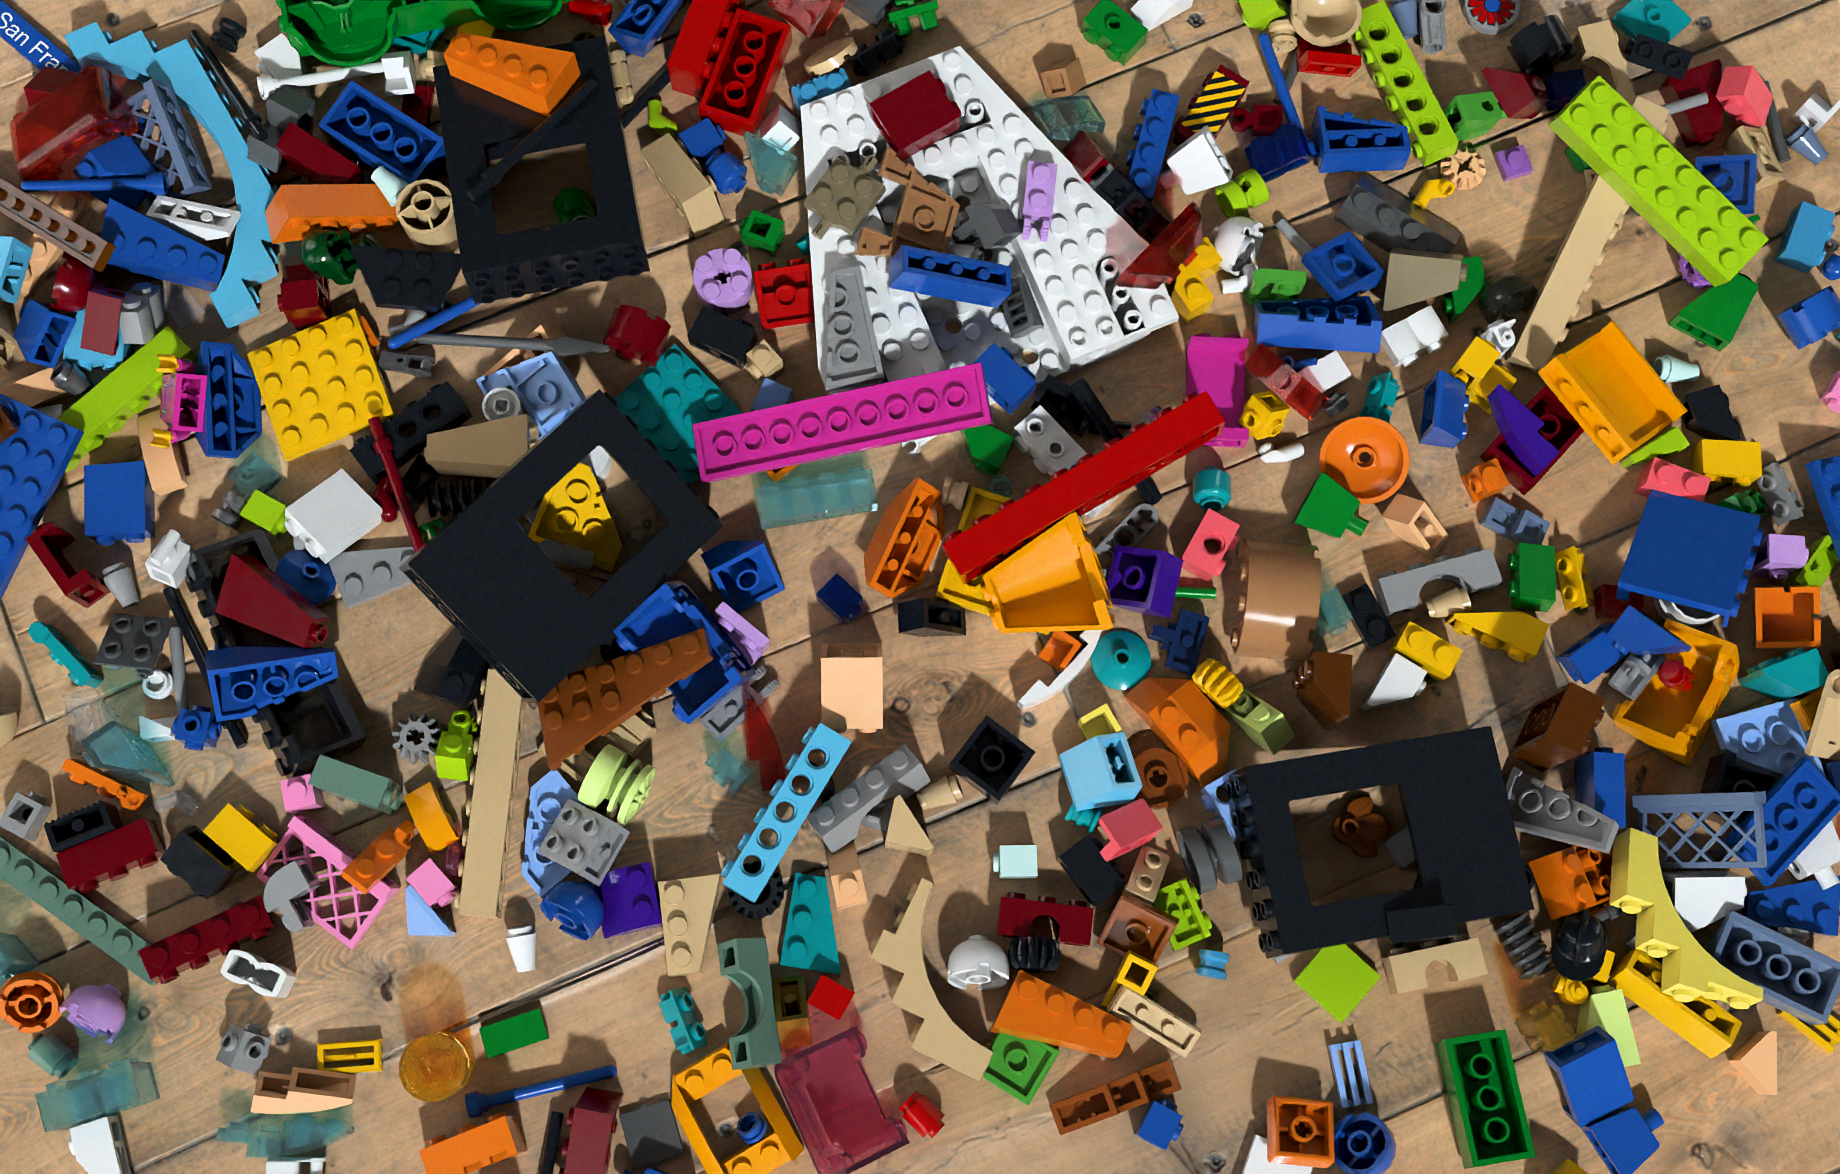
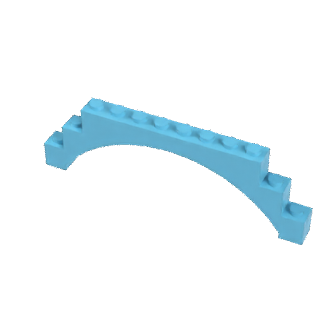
M97 22L64 35L84 73L89 70L111 73L141 84L150 79L171 83L179 105L190 113L216 142L229 165L234 182L237 211H240L241 217L236 224L233 249L226 271L216 291L210 293L209 296L227 329L259 315L256 304L260 300L253 287L278 276L275 264H278L279 261L272 248L282 243L272 244L265 211L279 189L276 185L271 187L267 179L271 178L267 168L247 158V140H244L241 135L244 129L238 117H231L227 111L231 109V106L224 93L218 94L214 87L218 86V83L211 70L204 71L202 64L205 61L197 47L192 49L187 39H184L159 51L154 40H147L142 30L114 42L108 30L102 32Z

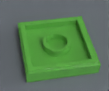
M997 1033L988 1048L994 1054L983 1078L1029 1106L1060 1050L1044 1042L1030 1039L1025 1040L1016 1038V1036Z

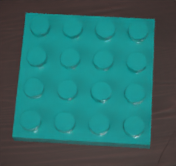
M676 344L660 357L656 367H648L614 398L617 402L616 408L623 415L630 416L638 426L637 431L642 437L652 440L658 447L659 451L657 453L664 461H670L678 469L679 478L685 484L689 483L692 486L700 479L692 424L743 413Z

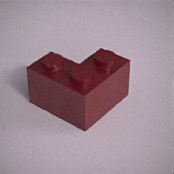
M305 264L285 266L286 277H283L282 283H280L281 294L277 295V303L280 312L285 313L287 321L292 322L298 331H302L332 318L329 279L315 273Z

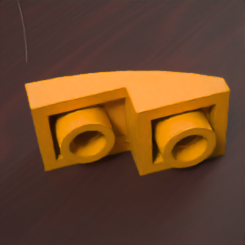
M428 782L404 796L414 823L432 854L459 840L452 817L444 810L437 788L433 783Z

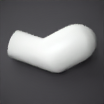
M1247 264L1242 268L1243 276L1220 280L1221 294L1246 291L1253 283L1252 276L1258 269V266L1256 264Z
M1270 442L1258 448L1261 454L1260 459L1265 463L1287 462L1304 455V447L1299 442L1276 450Z

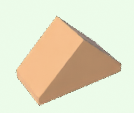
M1759 1031L1728 1061L1759 1095H1777V1031Z

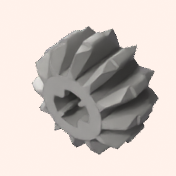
M422 712L418 719L414 714L410 713L408 714L409 723L406 724L402 720L397 722L402 730L392 732V736L400 739L394 742L392 747L395 750L401 749L398 756L402 760L409 757V762L415 765L420 757L421 761L427 764L429 763L428 754L431 753L435 756L436 750L434 748L439 743V738L437 737L441 736L444 729L441 727L435 728L438 720L434 717L428 720L426 713ZM419 732L424 736V739L420 738L422 743L417 745L412 740L413 738L417 739L415 734Z

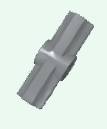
M1417 0L1421 51L1426 52V54H1436L1440 51H1445L1447 47L1444 15L1447 6L1446 0ZM1426 7L1434 9L1435 12L1429 11Z

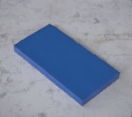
M1801 757L1766 794L1767 804H1763L1767 867L1749 868L1764 886H1771L1840 811V793L1808 757ZM1750 811L1739 823L1747 832L1754 825V811ZM1734 828L1724 840L1734 847L1743 838V835ZM1747 840L1737 852L1747 861H1757L1756 847Z

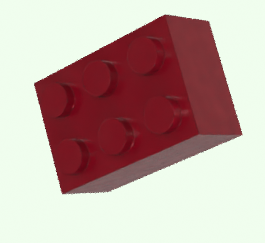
M1545 385L1528 402L1526 407L1545 423L1537 432L1560 451L1547 467L1535 476L1511 450L1502 433L1479 456L1484 462L1497 458L1508 482L1523 495L1540 481L1584 432L1583 428L1557 396Z

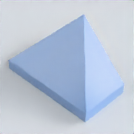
M411 885L405 889L408 935L452 937L456 934L435 908L430 907Z

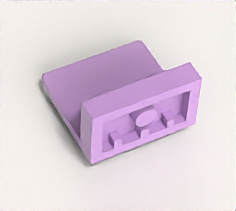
M722 602L715 610L716 622L730 636L750 663L754 665L769 648L770 639L725 602Z

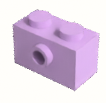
M1768 534L1764 536L1759 547L1753 545L1752 552L1757 554L1749 577L1784 579L1788 578L1789 574L1804 567L1809 557V549L1805 546V536Z

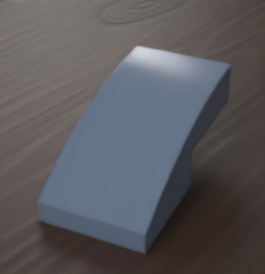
M1497 497L1490 498L1479 523L1485 528L1514 542L1538 545L1542 544L1550 526L1549 522L1527 509L1520 511Z

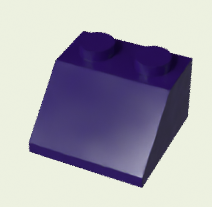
M1115 545L1106 582L1112 605L1145 615L1170 618L1184 560L1163 550Z
M651 862L610 871L606 874L600 886L594 884L598 889L597 895L601 898L604 906V918L601 923L604 939L663 926L659 891L654 866Z

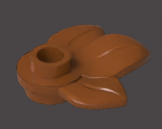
M1360 797L1351 801L1347 805L1345 814L1338 816L1332 825L1334 837L1343 844H1349L1353 852L1363 858L1377 856L1375 841L1386 837L1392 829L1390 822L1385 817L1373 813V799L1370 797ZM1346 823L1352 827L1351 834L1345 830Z

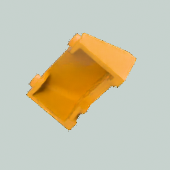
M1667 619L1663 627L1692 648L1689 652L1664 653L1663 655L1667 657L1665 662L1669 660L1680 661L1694 673V679L1689 680L1693 684L1691 690L1680 691L1666 687L1659 679L1658 670L1635 701L1627 699L1623 704L1619 702L1616 705L1612 719H1614L1617 728L1675 761L1688 766L1695 758L1712 725L1711 721L1715 719L1736 678L1740 661L1737 644Z

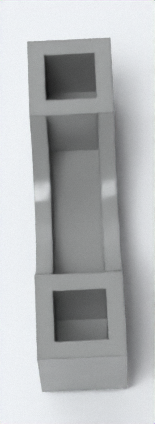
M1480 546L1463 551V556L1453 558L1452 554L1436 558V563L1425 566L1424 562H1419L1408 566V571L1397 574L1396 570H1390L1380 574V579L1372 587L1384 615L1388 618L1412 611L1418 606L1419 594L1423 585L1434 580H1445L1454 583L1461 589L1466 588L1468 595L1495 588L1503 580L1492 548L1481 550Z
M903 744L806 818L831 853L834 854L858 836V828L862 819L874 806L898 795L907 799L931 780L921 762Z

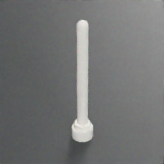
M377 61L361 66L344 67L282 79L265 75L257 77V85L261 98L267 100L271 94H275L284 86L291 89L383 73L384 68L382 61Z

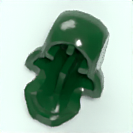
M317 229L304 236L301 243V255L304 264L309 269L324 278L332 279L338 285L353 283L356 271L360 270L351 253V245L382 247V245L368 234H362L353 240L352 233L346 229L336 232L329 229Z

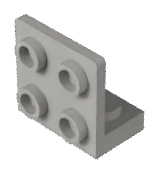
M568 799L538 849V853L600 886L629 836L630 831L611 819Z

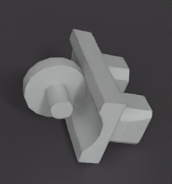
M1631 652L1610 679L1608 685L1635 701L1666 661L1667 657L1663 654L1637 655Z

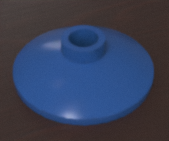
M291 551L283 556L277 565L276 574L313 605L327 600L335 590L336 581L329 563L325 564L319 557H313L308 551ZM306 570L312 572L313 575L308 574Z

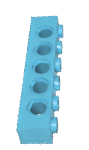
M819 723L816 729L812 726L809 727L801 741L806 744L801 754L799 755L794 752L785 767L790 771L784 781L777 780L769 795L774 797L768 808L763 805L753 819V822L757 823L753 833L749 834L746 832L737 846V849L741 850L736 861L729 859L720 874L725 878L722 882L724 886L752 903L756 902L852 742L822 723ZM812 750L821 751L824 755L823 765L813 766L808 760L809 752ZM802 776L807 779L809 786L806 792L798 793L793 789L792 780L794 777ZM785 802L792 807L793 813L791 818L783 820L777 816L776 806L779 803ZM771 829L775 832L777 839L773 846L767 847L760 842L759 835L762 830ZM747 856H755L759 859L760 869L757 873L751 874L745 871L743 861Z

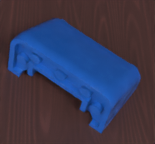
M682 581L664 583L613 632L617 635L615 639L619 646L625 651L630 649L633 652L702 628L708 632L713 660L685 680H678L668 687L675 696L672 701L674 705L672 708L673 713L680 721L686 722L689 725L747 682L756 672L750 661L725 630L716 622L717 620L691 588Z

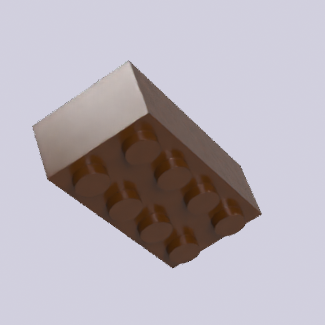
M1570 682L1536 701L1509 755L1541 772L1556 767L1560 763H1565L1571 758L1574 759L1580 754L1583 755L1592 740L1589 737L1592 727H1597L1604 716L1605 711L1601 708L1605 699Z

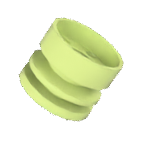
M608 744L598 754L586 774L578 794V800L595 810L601 808L608 800L606 815L613 818L618 813L617 821L626 825L646 801L656 769L646 765L641 771L642 761L639 759L633 761L626 769L625 765L628 754Z

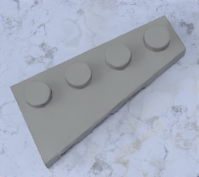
M860 265L831 271L826 392L883 381L884 373Z
M1513 766L1505 787L1515 830L1609 854L1619 828V824L1615 820L1583 803L1575 801L1561 791L1549 787L1544 782L1525 774L1522 770Z

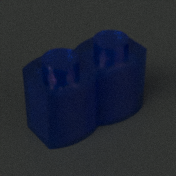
M1291 123L1281 125L1276 129V133L1270 137L1260 136L1253 139L1250 145L1244 149L1250 167L1260 174L1265 183L1284 175L1288 171L1302 167L1313 160L1302 128L1297 124L1292 125Z

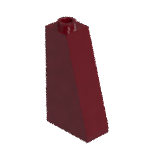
M231 554L215 612L303 648L322 647L328 635L330 618L255 556Z

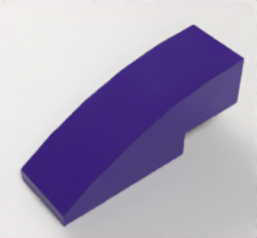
M1498 384L1487 396L1492 414L1511 450L1537 476L1560 451L1537 432L1545 423L1502 385Z

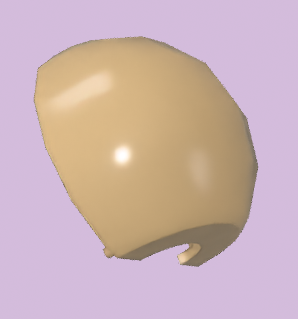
M1291 0L1290 18L1292 26L1304 40L1316 46L1328 47L1343 43L1357 31L1362 20V7L1359 0Z

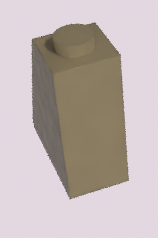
M1393 248L1389 256L1383 311H1391L1458 290L1460 282H1466L1468 264H1463L1464 255Z

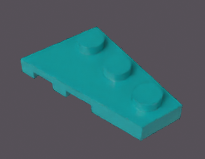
M795 873L780 961L781 966L841 975L826 877Z

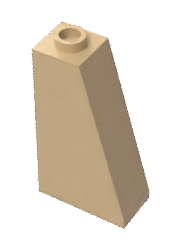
M522 414L427 434V447L424 448V457L426 462L439 474L498 478L539 441V427L528 414Z

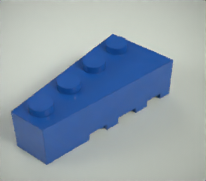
M109 198L100 237L114 244L116 248L106 265L107 267L211 292L216 291L220 283L225 260L224 255Z

